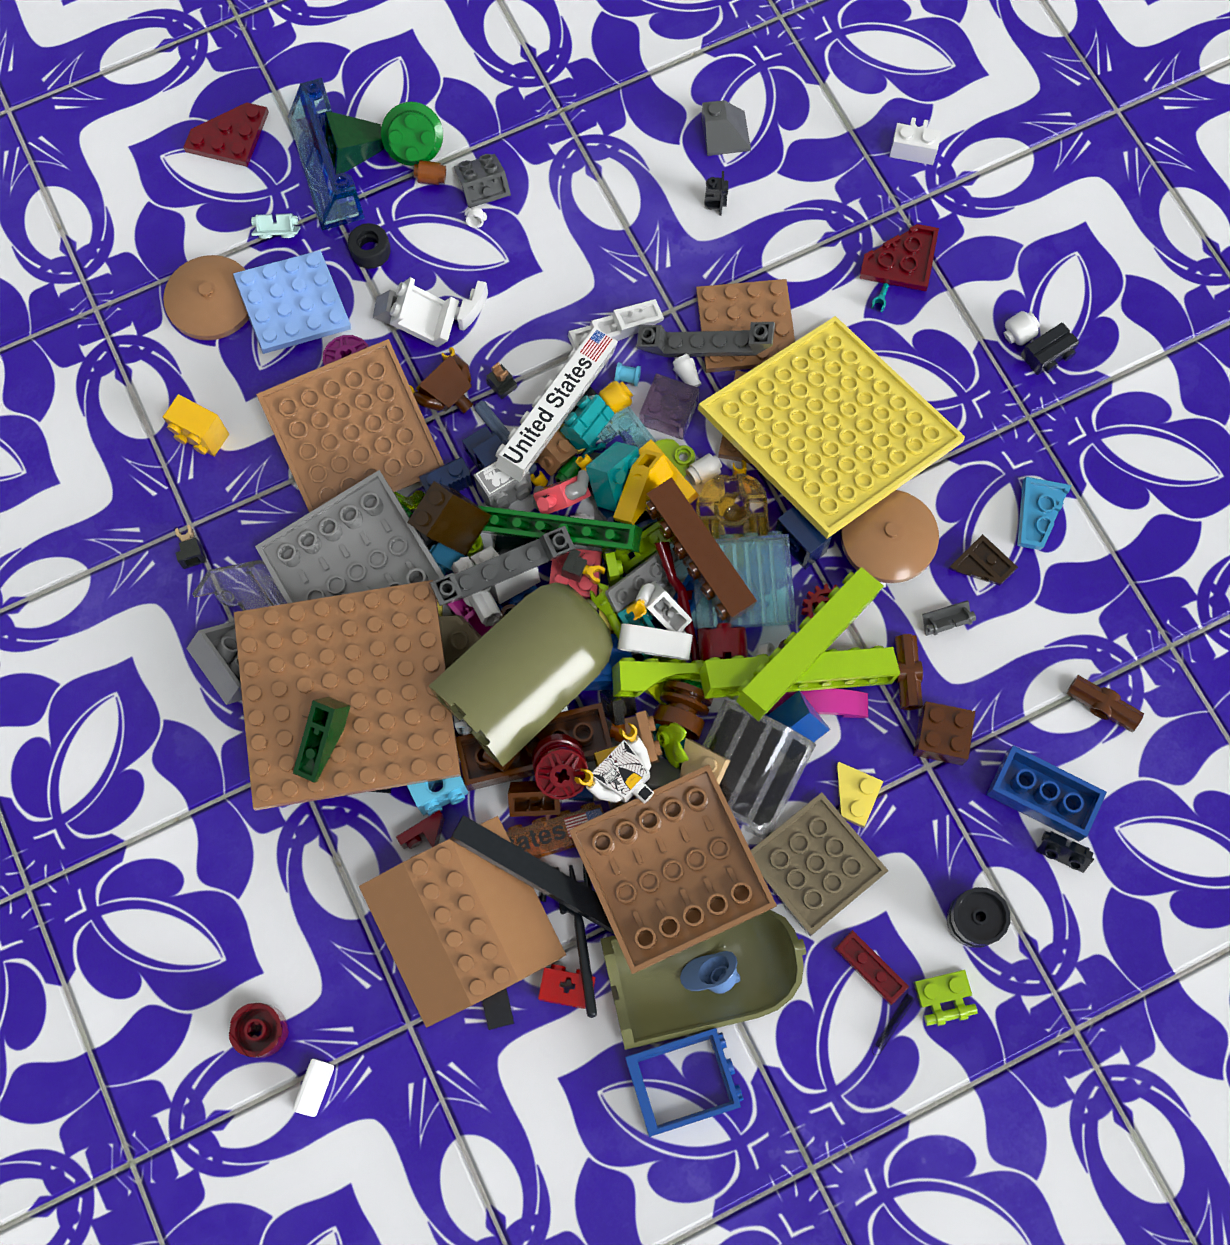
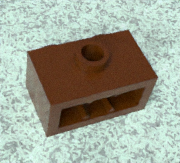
M536 781L510 782L508 790L510 817H537L561 814L562 800L552 799L543 794L538 788Z

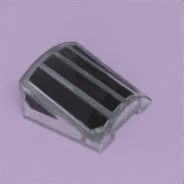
M724 700L702 746L730 760L719 786L737 824L745 828V831L764 840L773 832L816 744L793 729L765 715L760 721H757L739 704Z

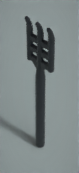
M583 864L584 882L579 883L591 889L590 877ZM569 865V877L576 880L573 865ZM559 903L560 914L570 913L574 916L586 1014L589 1018H594L597 1015L583 917Z

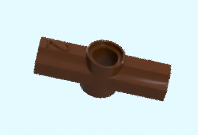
M902 634L894 638L896 659L900 675L895 680L899 686L900 709L906 711L922 709L921 683L923 680V667L918 657L917 635Z
M1080 675L1075 677L1066 693L1088 706L1090 712L1098 718L1110 719L1130 732L1135 731L1144 716L1143 712L1122 701L1121 696L1114 690L1106 687L1100 688Z

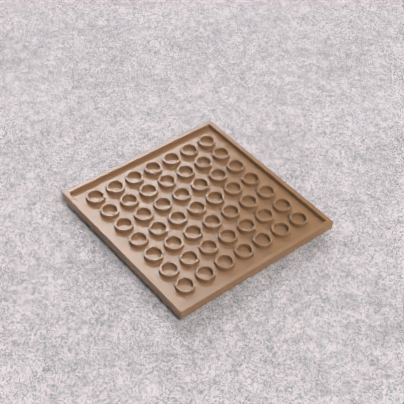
M433 580L234 612L254 810L461 776L453 714L437 700L429 688V685L446 670L437 600L429 584ZM331 697L350 705V710L344 731L318 781L314 783L293 774L312 701Z

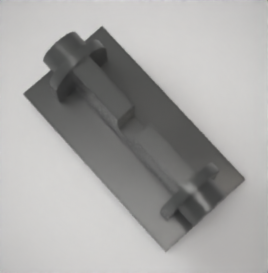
M968 600L922 614L926 636L931 634L938 635L939 632L965 624L971 625L973 621H976L975 613L973 611L970 612Z

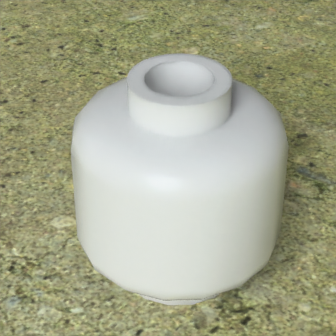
M1020 311L1006 321L1005 328L1007 331L1004 332V335L1009 343L1015 342L1017 345L1023 346L1038 335L1040 324L1033 313Z

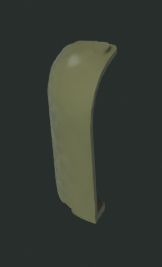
M555 582L540 586L522 599L429 685V688L437 700L459 721L463 719L472 729L470 733L485 752L503 767L598 677L610 659L613 648L611 633L604 620L597 613L596 610L598 608L590 599L586 600L569 585Z
M772 910L753 917L635 974L631 973L616 936L600 939L625 1050L760 1018L784 1006L794 997L802 984L804 970L802 955H806L803 939L798 940L794 928L785 917ZM723 951L732 952L736 956V969L740 975V982L735 983L729 991L721 994L711 992L708 989L690 991L681 984V972L686 964L693 959Z

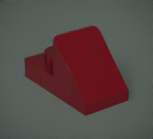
M438 810L399 834L396 838L403 849L407 847L412 849L422 843V838L425 836L430 845L434 847L439 844L445 818L441 811Z

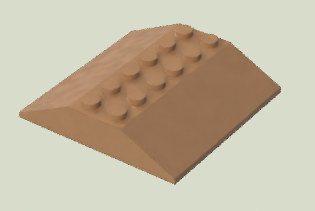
M706 765L653 790V796L645 804L636 798L569 830L632 974L777 907L710 765Z
M498 816L480 824L511 842ZM450 839L400 863L359 886L426 1028L494 995L566 956L534 888Z

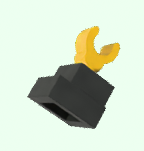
M571 550L562 567L561 576L580 583L584 574L590 578L592 583L598 585L600 579L594 577L593 574L596 572L604 574L605 568L599 565L588 566L587 560L580 557L581 551Z

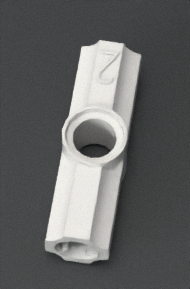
M462 557L453 563L452 570L456 574L475 565L469 557ZM491 587L463 598L467 605L474 608L481 623L486 627L494 625L503 616L489 592Z

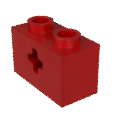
M551 964L550 968H544L538 997L539 1001L586 1009L580 969H576V973L566 972L565 966ZM592 976L593 987L595 988L596 977ZM570 979L575 989H570L569 993H565L561 983L565 984Z

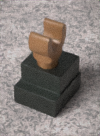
M499 362L491 367L492 372L486 376L487 384L501 399L518 387L513 376Z

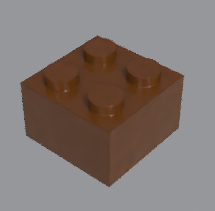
M926 701L920 710L913 756L963 766L969 759L976 711Z

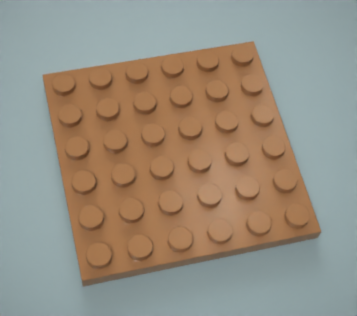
M389 339L256 394L309 512H312L378 470L381 471L395 493L420 482V475L444 465Z

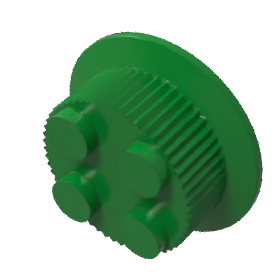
M418 102L400 103L393 107L383 120L381 127L382 143L388 154L401 164L414 166L419 164V160L431 161L438 154L443 143L441 121L436 113L424 104Z

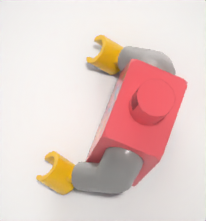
M585 454L584 459L581 456L577 458L576 464L581 468L577 476L546 486L548 480L542 471H539L540 474L537 477L534 474L530 475L531 482L535 486L533 489V504L540 513L550 514L591 496L588 488L589 476L586 470V466L593 461L590 456Z

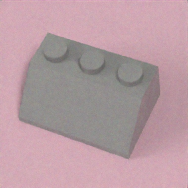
M235 621L198 630L186 649L226 705L241 701L242 692Z

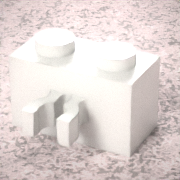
M913 117L910 125L897 123L890 157L933 165L938 151L941 131L928 129L929 120H924L923 126L917 127L915 124L916 118Z

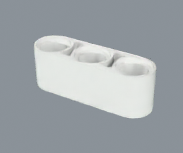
M621 624L617 649L689 660L693 635L638 625Z

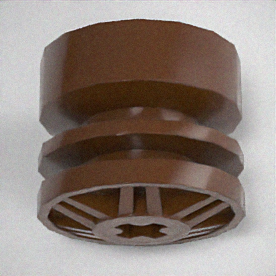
M674 680L665 681L663 686L665 692H661L659 698L667 705H656L653 713L655 724L669 726L670 723L675 722L686 730L685 738L698 740L705 724L704 720L699 716L708 715V707L711 706L713 698L705 699L703 690L694 685Z

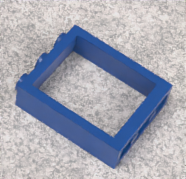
M716 1028L625 1057L649 1137L741 1107L740 1101L744 1100L739 1084L734 1086L731 1075L735 1074L731 1058H725L723 1049L727 1048L723 1033H717ZM710 1039L729 1102L657 1125L638 1062Z

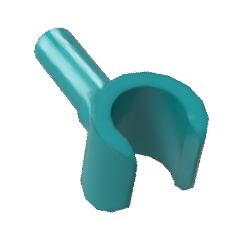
M883 284L880 295L873 299L872 309L874 304L880 303L882 304L881 312L884 311L886 306L885 295L889 284Z
M597 437L581 457L584 459L585 454L589 455L594 451H603L606 443L601 442L596 447V442L600 439Z

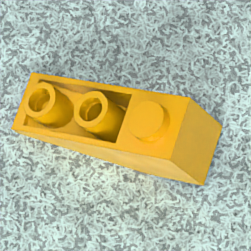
M645 449L632 465L613 516L615 521L634 525L645 511L646 494L671 478L673 472L664 454Z

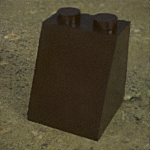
M433 481L407 523L425 536L466 556L492 515L455 489Z

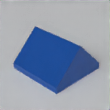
M801 691L796 692L761 720L770 742L791 760L831 730Z

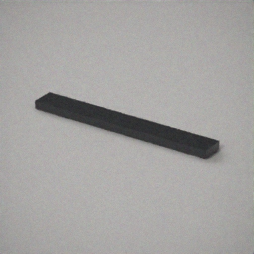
M464 815L461 817L450 840L614 934L595 891Z

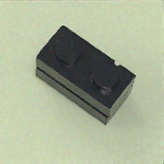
M1061 322L1026 345L1021 353V357L1030 365V368L1036 375L1044 371L1049 373L1058 366L1059 361L1062 359L1068 361L1076 354L1075 349L1079 344V340Z

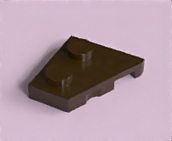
M982 534L949 568L954 572L1000 586L1018 569V566Z

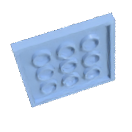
M321 250L233 273L236 286L263 354L351 330V324Z

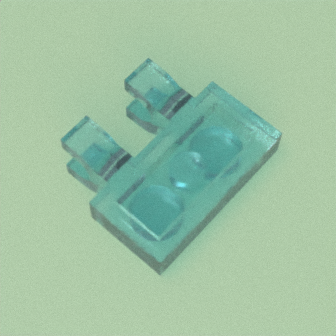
M629 406L614 414L609 421L611 424L604 427L600 436L601 441L607 444L619 434L625 441L623 442L624 444L636 446L638 450L650 439L656 442Z

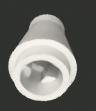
M685 354L673 361V370L690 391L702 384L699 380L694 359L690 358L689 354Z

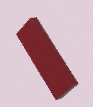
M853 930L834 948L890 1006L909 988Z

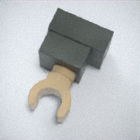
M187 525L188 532L185 535H181L178 528L175 529L176 536L181 540L179 543L181 551L176 552V557L183 569L207 562L202 545L197 538H193L194 531L190 525Z

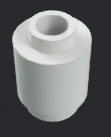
M708 453L690 464L689 468L686 469V474L694 486L698 484L703 485L721 474L720 468H722V463L716 455L712 456Z

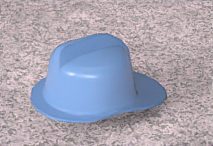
M729 951L695 958L683 968L680 975L681 984L690 991L708 989L717 994L725 993L735 983L740 982V975L736 969L737 958Z

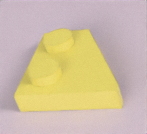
M838 762L836 772L838 773L840 814L846 821L864 828L883 781Z

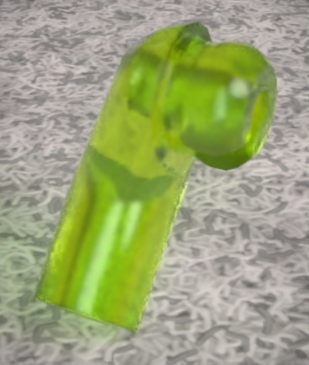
M416 490L409 497L394 492L399 502L411 510L417 508L425 495L421 490Z

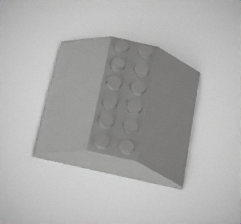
M380 470L255 546L287 603L429 580L434 581L444 577L443 572L417 529L407 523L410 517Z

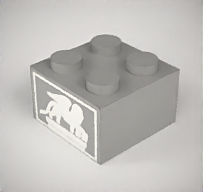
M496 461L474 474L478 493L487 507L508 509L510 504L527 498L533 491L530 472L528 471L519 482L495 467Z

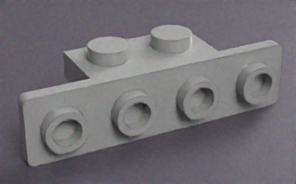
M670 542L674 567L676 568L684 561L683 559L680 561L672 549L674 545ZM658 552L605 592L614 612H620L633 602L643 585L654 581L657 583L666 576Z

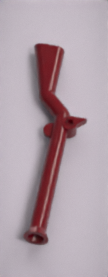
M655 543L667 579L677 592L678 604L692 619L688 600L692 599L693 590L686 591L685 586L676 576L670 543ZM692 619L685 627V632L693 635L690 656L691 661L699 660V653Z

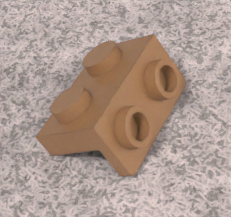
M557 431L536 461L550 476H553L578 451Z
M646 711L636 713L634 717L624 719L626 733L629 734L631 731L628 723L633 724L637 728V735L648 751L650 763H659L658 756L662 755L659 740H654L652 731L656 730L653 715L648 716Z

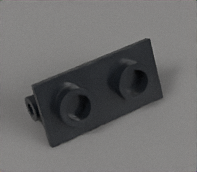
M722 171L721 178L710 177L707 179L704 205L707 209H719V216H722V207H727L728 180H724V171Z
M1045 831L1043 833L1042 843L1036 850V852L1045 855L1047 858L1054 859L1082 873L1094 861V858H1092L1093 852L1090 851L1089 847L1074 841L1070 843L1069 847L1065 846L1067 838L1053 831Z

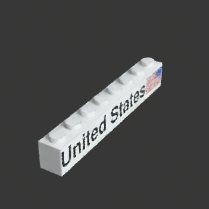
M595 327L589 334L585 333L579 342L580 347L578 349L574 348L568 356V363L566 365L562 364L556 373L557 378L555 380L550 379L544 389L545 394L543 396L538 395L532 405L533 410L531 412L526 411L520 421L521 426L518 429L515 427L508 437L509 442L506 445L502 444L495 455L498 458L495 466L497 469L519 482L523 479L561 427L565 418L571 413L577 402L612 357L618 343L617 340Z

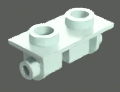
M292 213L276 214L277 223H273L272 214L256 215V217L251 219L252 226H256L252 236H259L261 239L273 237L272 235H281L282 238L294 237L300 230V226H295L298 225V217L293 216Z

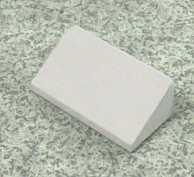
M318 1059L310 1061L292 1108L294 1112L312 1117L317 1115L332 1076L334 1065Z

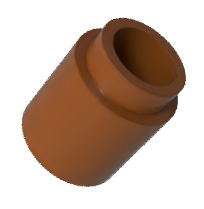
M419 160V164L414 165V178H417L418 183L445 184L446 165H441V162Z

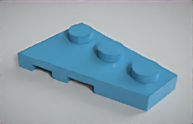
M1031 477L1023 479L1017 546L1036 550L1044 548L1055 524L1054 521L1072 485Z

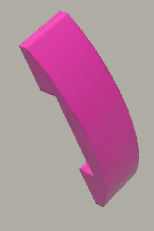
M844 689L801 691L818 714L843 715L845 718H868V693ZM786 692L769 710V714L796 692Z

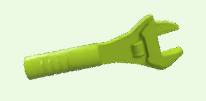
M598 583L602 592L596 596L593 591H590V597L597 608L605 614L619 640L621 623L605 594L609 587Z

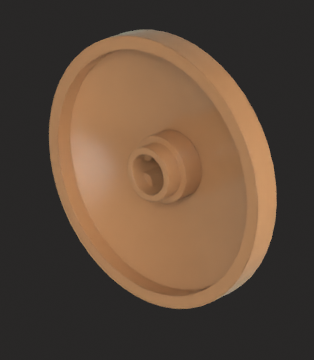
M218 255L197 257L181 265L171 275L164 290V307L172 324L184 335L198 340H217L238 331L249 320V317L236 286L233 273L244 271L245 268L230 258Z
M895 490L841 529V544L845 556L857 571L862 567L879 582L900 583L915 578L929 566L938 548L939 530L935 517L921 500L909 493Z

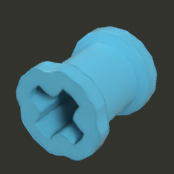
M618 362L615 381L632 383L638 387L641 366L636 368L623 366L622 363Z

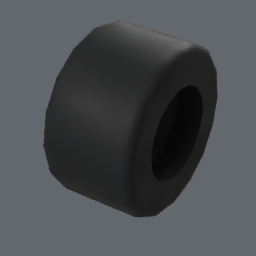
M372 223L362 224L351 231L349 235L348 247L351 256L360 267L367 269L377 268L388 260L391 253L389 239L385 230L379 225ZM368 242L377 243V246L371 250L361 249Z

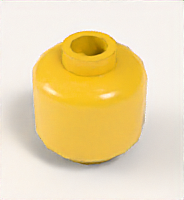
M614 380L599 392V396L611 408L614 415H619L632 405L631 397L634 395L623 381L619 383Z

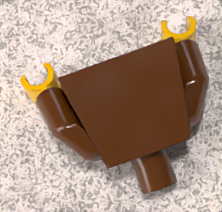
M450 347L449 352L451 355L447 356L443 352L441 353L443 362L417 386L416 392L411 385L409 386L418 405L436 411H447L455 404L464 414L474 405L464 395L472 387L469 365L455 354L454 348Z

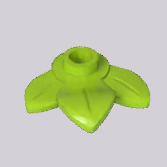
M673 439L656 441V445L685 477L686 469L695 461L694 450L686 445L680 446ZM685 454L688 459L682 461L679 459V456Z
M673 722L669 726H659L656 738L659 740L660 746L664 748L670 764L678 768L679 763L689 760L680 744L686 736V730Z

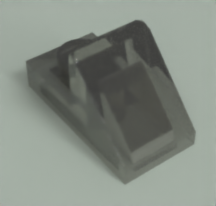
M613 690L599 691L605 717L615 726L625 724L624 717L636 715L635 697H613Z

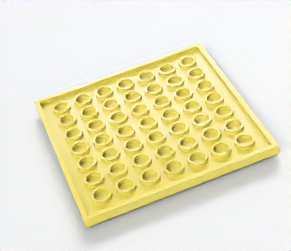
M836 316L698 405V410L826 539L960 445L965 438L960 431Z

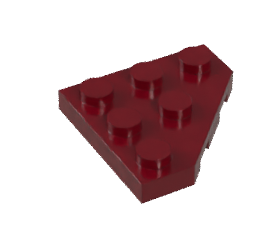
M246 102L192 128L183 148L186 153L248 167L269 111L267 107Z
M916 224L910 227L909 231L904 234L897 235L886 241L878 249L864 254L859 278L927 291L939 228Z

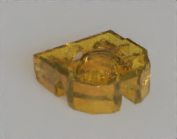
M741 473L732 476L717 475L705 483L695 505L696 513L709 532L711 529V535L720 548L730 545L734 546L735 544L739 546H752L771 543L767 494L757 479ZM724 481H736L737 492L725 493ZM736 498L740 499L744 505L739 507L735 503ZM750 503H762L763 512L751 513L749 509ZM714 506L715 516H700V507ZM743 525L744 534L725 535L724 527L737 528Z

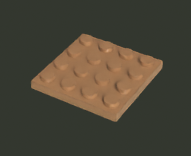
M787 279L696 287L701 331L750 330L751 322L775 323L773 346L755 356L704 357L706 373L754 369L795 342Z

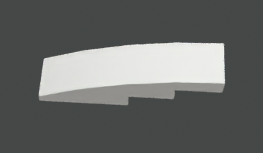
M656 299L616 309L611 316L592 320L590 326L569 331L568 338L573 349H578L585 333L589 334L595 327L613 339L620 341L638 333L639 325H655L663 321L664 317Z

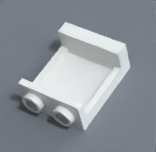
M410 277L406 281L401 282L397 287V300L390 310V315L392 316L390 325L439 347L449 339L459 300L450 297L444 301L414 286L415 279Z

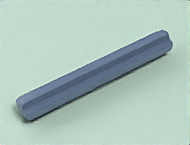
M485 401L477 403L475 405L477 414L489 429L497 434L501 441L506 440L508 443L510 435L508 429ZM534 463L528 470L530 475L537 470L536 464Z

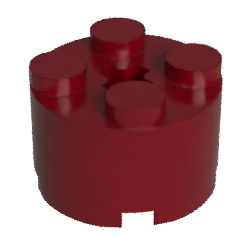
M719 623L715 629L700 628L697 630L699 660L706 661L714 657L720 659H731L735 656L748 657L745 627L732 628L731 623Z
M263 1003L247 1004L238 1009L233 1015L230 1022L229 1040L233 1048L242 1055L253 1058H266L278 1052L284 1045L289 1034L287 1021L281 1011L273 1006ZM257 1025L262 1026V1034L260 1036L255 1035Z

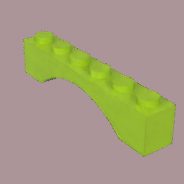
M622 658L612 667L613 697H638L647 689L667 680L684 679L701 682L699 671L705 661L695 660L691 663H682L680 659H673L667 662H659L658 659L651 658L642 662L635 661L634 658ZM733 696V697H728V698L731 699V700H736V699L738 698V696Z

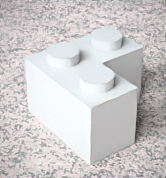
M489 546L471 556V560L474 565H478L499 556V554L492 546ZM538 567L491 586L489 592L499 604L509 600L540 582Z

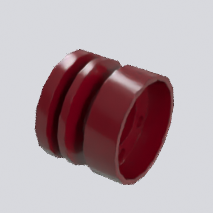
M557 733L546 736L538 742L533 750L531 760L536 783L541 792L552 799L559 800L572 798L580 793L585 785L576 783L575 777L583 781L585 773L580 769L588 770L583 748L578 741L569 735Z

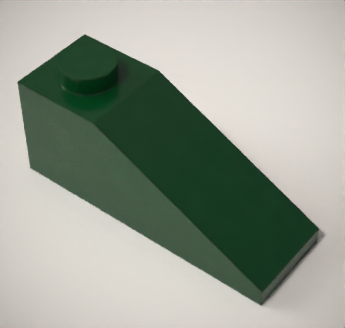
M331 697L312 701L293 774L314 783L318 781L344 731L350 705Z

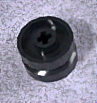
M975 887L963 892L950 903L947 911V926L951 935L960 944L969 948H982L999 941L1007 933L1011 923L1010 910L1006 901L997 892L989 888ZM978 914L981 917L980 921L976 919V915Z

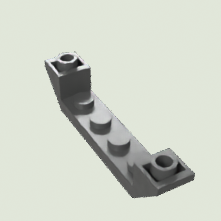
M751 322L750 330L666 332L662 325H639L637 348L664 357H681L685 354H689L690 357L755 356L773 346L775 323Z
M563 526L542 535L535 541L459 573L448 574L429 584L439 606L466 598L548 563L575 549V546L566 527Z

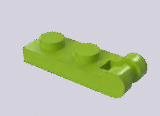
M658 522L642 532L639 553L634 552V558H629V551H615L616 559H621L625 574L632 572L657 552L655 543L671 542L670 539L666 541L660 533Z

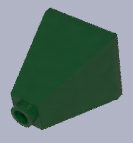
M326 112L324 142L336 176L345 173L384 150L381 138V124L334 112Z

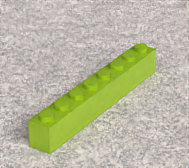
M861 567L855 574L851 571L842 581L844 585L841 588L836 586L828 595L830 600L827 603L822 601L813 611L815 615L812 618L807 616L799 625L801 630L797 634L793 631L786 638L784 648L781 650L777 647L769 656L771 661L767 665L762 663L755 670L753 675L756 677L752 681L746 679L738 688L740 695L736 702L757 721L762 719L879 594L884 585Z
M874 646L870 649L854 647L844 651L829 649L812 664L787 692L892 684L900 675L894 648ZM759 654L755 657L744 658V656H735L731 659L714 657L706 660L699 671L705 699L739 696L738 688L746 679L752 681L756 677L753 673L762 663L767 665L771 661L767 654Z

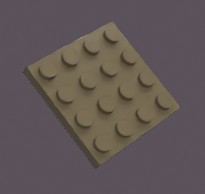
M822 792L750 850L766 884L809 936L813 935L888 872V869Z

